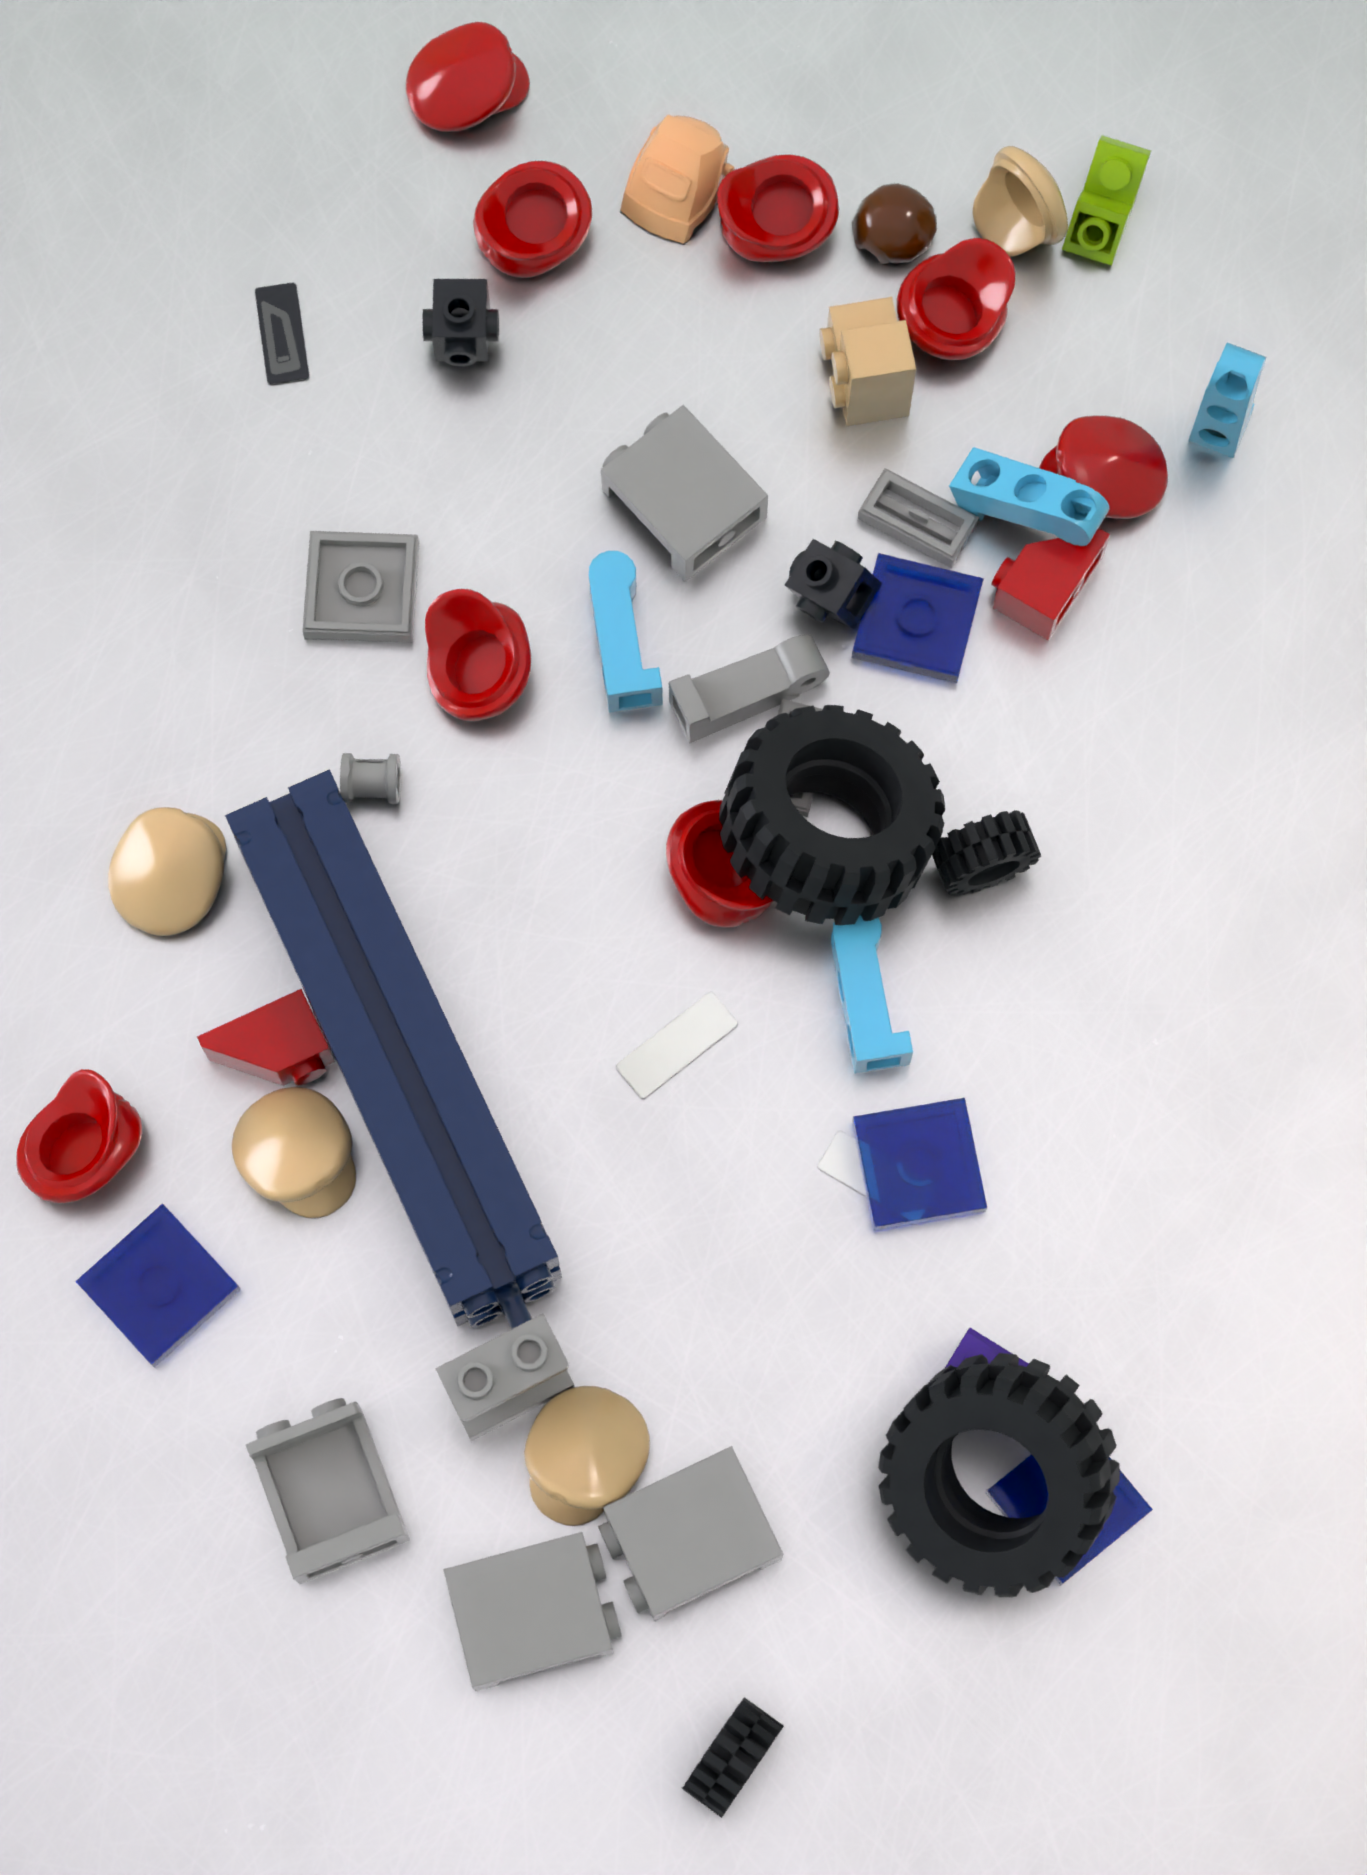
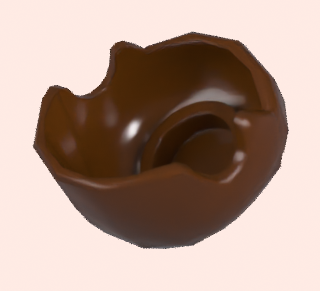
M898 183L880 186L865 197L852 220L854 242L859 249H867L875 255L881 264L889 262L910 263L928 250L937 231V217L934 213V208L925 196L910 186Z

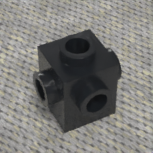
M433 279V309H423L422 330L423 341L433 342L435 361H445L453 366H469L475 362H489V342H499V309H490L487 279Z
M812 539L807 549L799 553L794 559L785 586L800 598L795 607L821 623H824L827 616H830L854 630L883 583L867 568L860 565L863 557L850 547L835 541L830 548Z

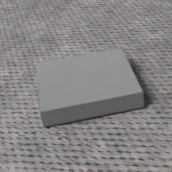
M310 531L302 630L304 639L413 643L419 557L418 535Z

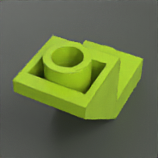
M1101 135L1083 191L1076 202L1062 250L1112 266L1132 212L1151 150Z

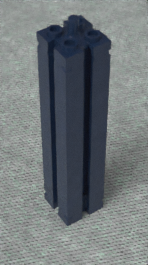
M329 769L288 787L289 794L271 802L265 797L225 815L457 1326L469 1322L471 1328H475L496 1319L504 1312L510 1328L513 1329L532 1319L525 1303L538 1300L555 1290L553 1282L562 1278L558 1255L543 1227L537 1210Z

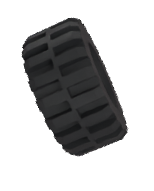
M814 705L794 709L791 716L787 713H782L767 721L765 728L757 729L748 739L724 792L725 796L720 805L719 821L723 826L720 837L727 853L733 852L730 859L731 865L740 878L747 876L751 880L749 888L763 900L768 896L777 902L775 909L789 916L792 911L806 915L805 921L823 924L825 919H834L835 925L855 924L860 915L863 921H871L884 916L887 909L897 908L906 900L911 889L915 888L941 838L945 824L942 818L946 810L945 801L941 789H936L940 781L931 763L923 764L924 753L913 740L909 743L905 742L900 737V729L888 721L884 726L872 720L873 714L860 709L855 714L844 712V706L824 705L822 711H816ZM801 792H818L839 798L855 808L864 817L873 835L864 838H845L829 834L807 821L796 809L789 795Z
M999 1353L991 1363H988L987 1358L981 1354L965 1358L958 1367L949 1365L938 1372L903 1407L904 1410L892 1422L886 1434L889 1443L880 1452L878 1469L881 1473L888 1474L879 1484L880 1497L884 1505L892 1504L894 1512L887 1520L896 1536L903 1533L906 1535L911 1543L906 1551L917 1563L925 1558L936 1567L932 1573L933 1576L946 1584L954 1577L964 1582L962 1589L965 1592L980 1596L987 1587H994L995 1595L999 1598L1016 1597L1024 1585L1027 1591L1035 1593L1049 1587L1055 1577L1064 1578L1077 1566L1104 1528L1103 1525L1111 1515L1117 1499L1113 1490L1120 1481V1464L1116 1460H1109L1110 1455L1117 1447L1113 1433L1108 1428L1099 1429L1097 1421L1103 1413L1095 1401L1090 1399L1083 1403L1075 1394L1080 1385L1068 1375H1065L1061 1381L1048 1375L1050 1370L1049 1364L1033 1358L1027 1367L1018 1365L1019 1357L1017 1354ZM969 1430H991L1007 1435L1023 1445L1036 1459L1044 1474L1048 1489V1505L1041 1514L1032 1517L1011 1518L992 1513L977 1504L963 1489L954 1471L952 1442L955 1436Z

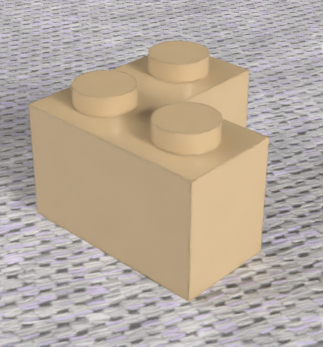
M887 297L829 307L827 327L820 328L819 330L820 345L824 360L832 359L834 376L829 377L831 399L834 408L843 407L846 426L908 417L911 408L916 365L906 320L897 321L893 298Z

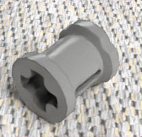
M352 753L342 754L340 794L345 803H352L354 798H387L390 804L399 803L401 792V762L399 754H390L388 759H354Z

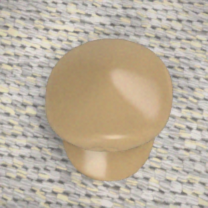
M1006 146L998 151L994 156L989 176L978 191L973 203V219L981 237L999 245L1009 256L1022 254L1040 244L1050 246L1061 242L1068 230V219L1062 194L1054 177L1042 163L1020 148Z
M154 808L139 815L128 826L121 837L109 866L108 888L111 900L121 917L132 926L158 936L179 934L195 926L212 907L221 885L226 854V842L223 833L217 825L207 818L197 814L185 813L177 808Z
M282 1088L264 1095L253 1103L240 1117L233 1132L232 1155L239 1173L257 1193L269 1200L280 1202L296 1215L307 1218L328 1216L349 1200L356 1182V1169L351 1156L352 1135L343 1115L331 1100L321 1093L308 1088Z
M597 1386L573 1387L563 1391L552 1398L541 1409L526 1440L524 1458L530 1474L529 1486L531 1496L542 1514L563 1525H583L600 1516L604 1512V1506L627 1495L643 1472L650 1450V1436L647 1424L638 1409L625 1397L609 1389Z

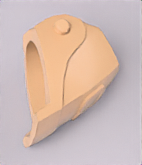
M668 114L656 127H653L649 138L636 158L626 184L620 211L635 224L650 233L683 244L689 241L694 229L715 207L717 190L722 179L729 172L735 170L733 165L727 163L729 147L723 144L719 132L707 122L688 116H671Z

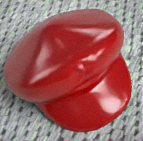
M472 22L437 36L418 52L408 69L405 92L411 110L420 122L434 130L458 132L475 127L495 113L503 112L519 105L528 94L530 80L524 63L517 55L512 53L506 36L489 23Z
M791 154L774 155L755 161L743 168L729 172L722 179L717 190V205L724 238L738 255L750 261L780 262L796 259L813 252L830 237L839 216L838 195L832 177L818 163L802 156Z
M530 161L519 164L506 171L493 182L477 203L473 227L478 247L496 269L507 275L519 278L541 275L571 257L585 241L592 222L591 199L582 182L565 166L550 161Z
M973 238L963 240L945 253L931 256L918 264L901 283L896 299L899 321L906 320L910 340L921 350L945 360H964L984 351L996 339L1007 319V303L1015 287L1016 273L1010 256L993 241Z
M1083 416L1072 420L1062 430L1057 446L1045 455L1039 466L1040 469L1074 479L1077 483L1086 485L1100 493L1107 500L1110 507L1105 517L1113 519H1132L1150 512L1164 497L1168 484L1166 459L1156 440L1139 425L1129 420L1112 416Z
M470 589L451 590L434 599L426 613L425 633L428 645L427 678L435 700L447 713L465 721H481L502 714L520 698L531 672V649L527 631L521 617L508 605L491 602L481 593Z
M712 800L699 803L679 815L668 834L666 859L669 872L678 892L695 916L705 923L716 927H737L742 923L758 918L774 900L768 896L763 900L749 888L751 880L747 876L740 878L731 865L730 859L733 852L727 853L720 837L723 827L719 821L722 800Z
M81 1069L74 1072L62 1085L56 1097L33 1118L22 1134L16 1153L18 1175L31 1192L48 1202L70 1203L96 1193L120 1172L137 1151L143 1133L138 1111L121 1095L113 1092L108 1081L99 1073L89 1069Z

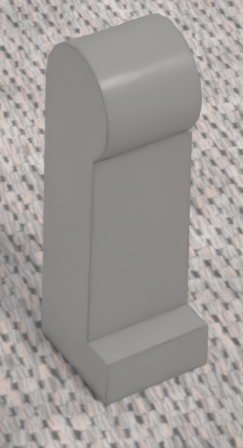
M798 635L781 642L772 649L691 679L690 674L669 681V702L690 744L781 704L782 699L790 701L799 697V694L825 681L830 675V671L812 635Z

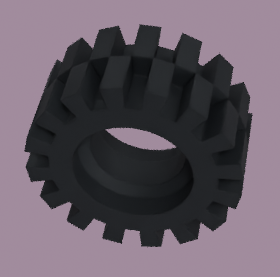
M1017 810L1008 813V811L999 812L995 817H992L990 814L982 817L979 822L973 823V821L963 824L964 828L960 830L954 829L947 833L948 837L940 838L932 854L946 892L950 895L955 893L957 895H964L970 890L971 893L981 891L985 886H989V888L997 886L999 881L1004 879L1008 881L1015 878L1016 873H1024L1030 869L1029 865L1036 864L1039 861L1038 858L1041 857L1040 850L1025 814Z
M744 1697L707 1749L682 1789L722 1818L784 1725Z

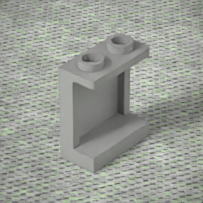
M684 405L670 415L663 413L657 416L646 427L644 436L630 447L622 445L616 448L605 459L603 468H601L602 490L608 497L616 494L671 553V567L685 582L767 518L768 494Z
M544 1314L435 1368L471 1441L549 1402L559 1393L575 1387L567 1371L569 1367L568 1361Z
M344 1398L334 1399L311 1410L313 1418L291 1426L289 1420H282L267 1425L256 1432L258 1440L246 1444L249 1456L255 1463L287 1552L285 1558L292 1577L299 1584L410 1540L363 1411L357 1402L346 1405Z
M732 1446L604 1506L603 1510L608 1522L598 1526L611 1557L614 1559L623 1554L633 1576L623 1580L637 1613L649 1609L654 1621L664 1617L665 1613L758 1568L762 1570L773 1565L783 1558V1552Z
M583 1532L443 1569L472 1688L475 1691L499 1685L498 1682L589 1657L612 1654L614 1652L611 1639L622 1637L613 1601L601 1604L595 1581L607 1578L598 1543L586 1546Z

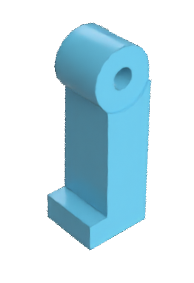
M1226 343L1205 390L1188 441L1234 458L1253 412L1255 394L1267 357L1234 344ZM1205 429L1218 431L1227 438L1215 436Z
M975 447L972 448L949 485L958 506L979 517V521H982L985 515L1054 534L1060 539L1078 546L1089 544L1110 510L1107 500L1100 493L1086 485L1077 483L1074 479ZM978 470L981 478L975 486L971 483L974 473Z
M620 551L600 553L592 560L589 566V583L608 711L611 713L663 705L659 667L642 669L632 600L636 594V568L633 560L627 554Z
M861 915L856 923L852 925H835L833 923V932L831 934V947L854 1074L910 1065L913 1055L909 1031L892 1033L877 956L882 925L879 918L863 921Z

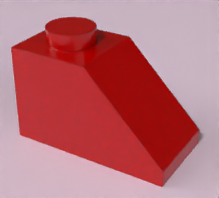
M1099 529L1089 544L1085 546L1073 545L1060 538L1026 544L1015 561L1007 557L996 572L991 583L992 586L997 588L993 609L1044 639L1049 640L1103 558L1110 534Z
M302 989L197 1036L209 1061L282 1086L293 1081L295 1085L310 1083L326 1073L325 1066L335 1062Z

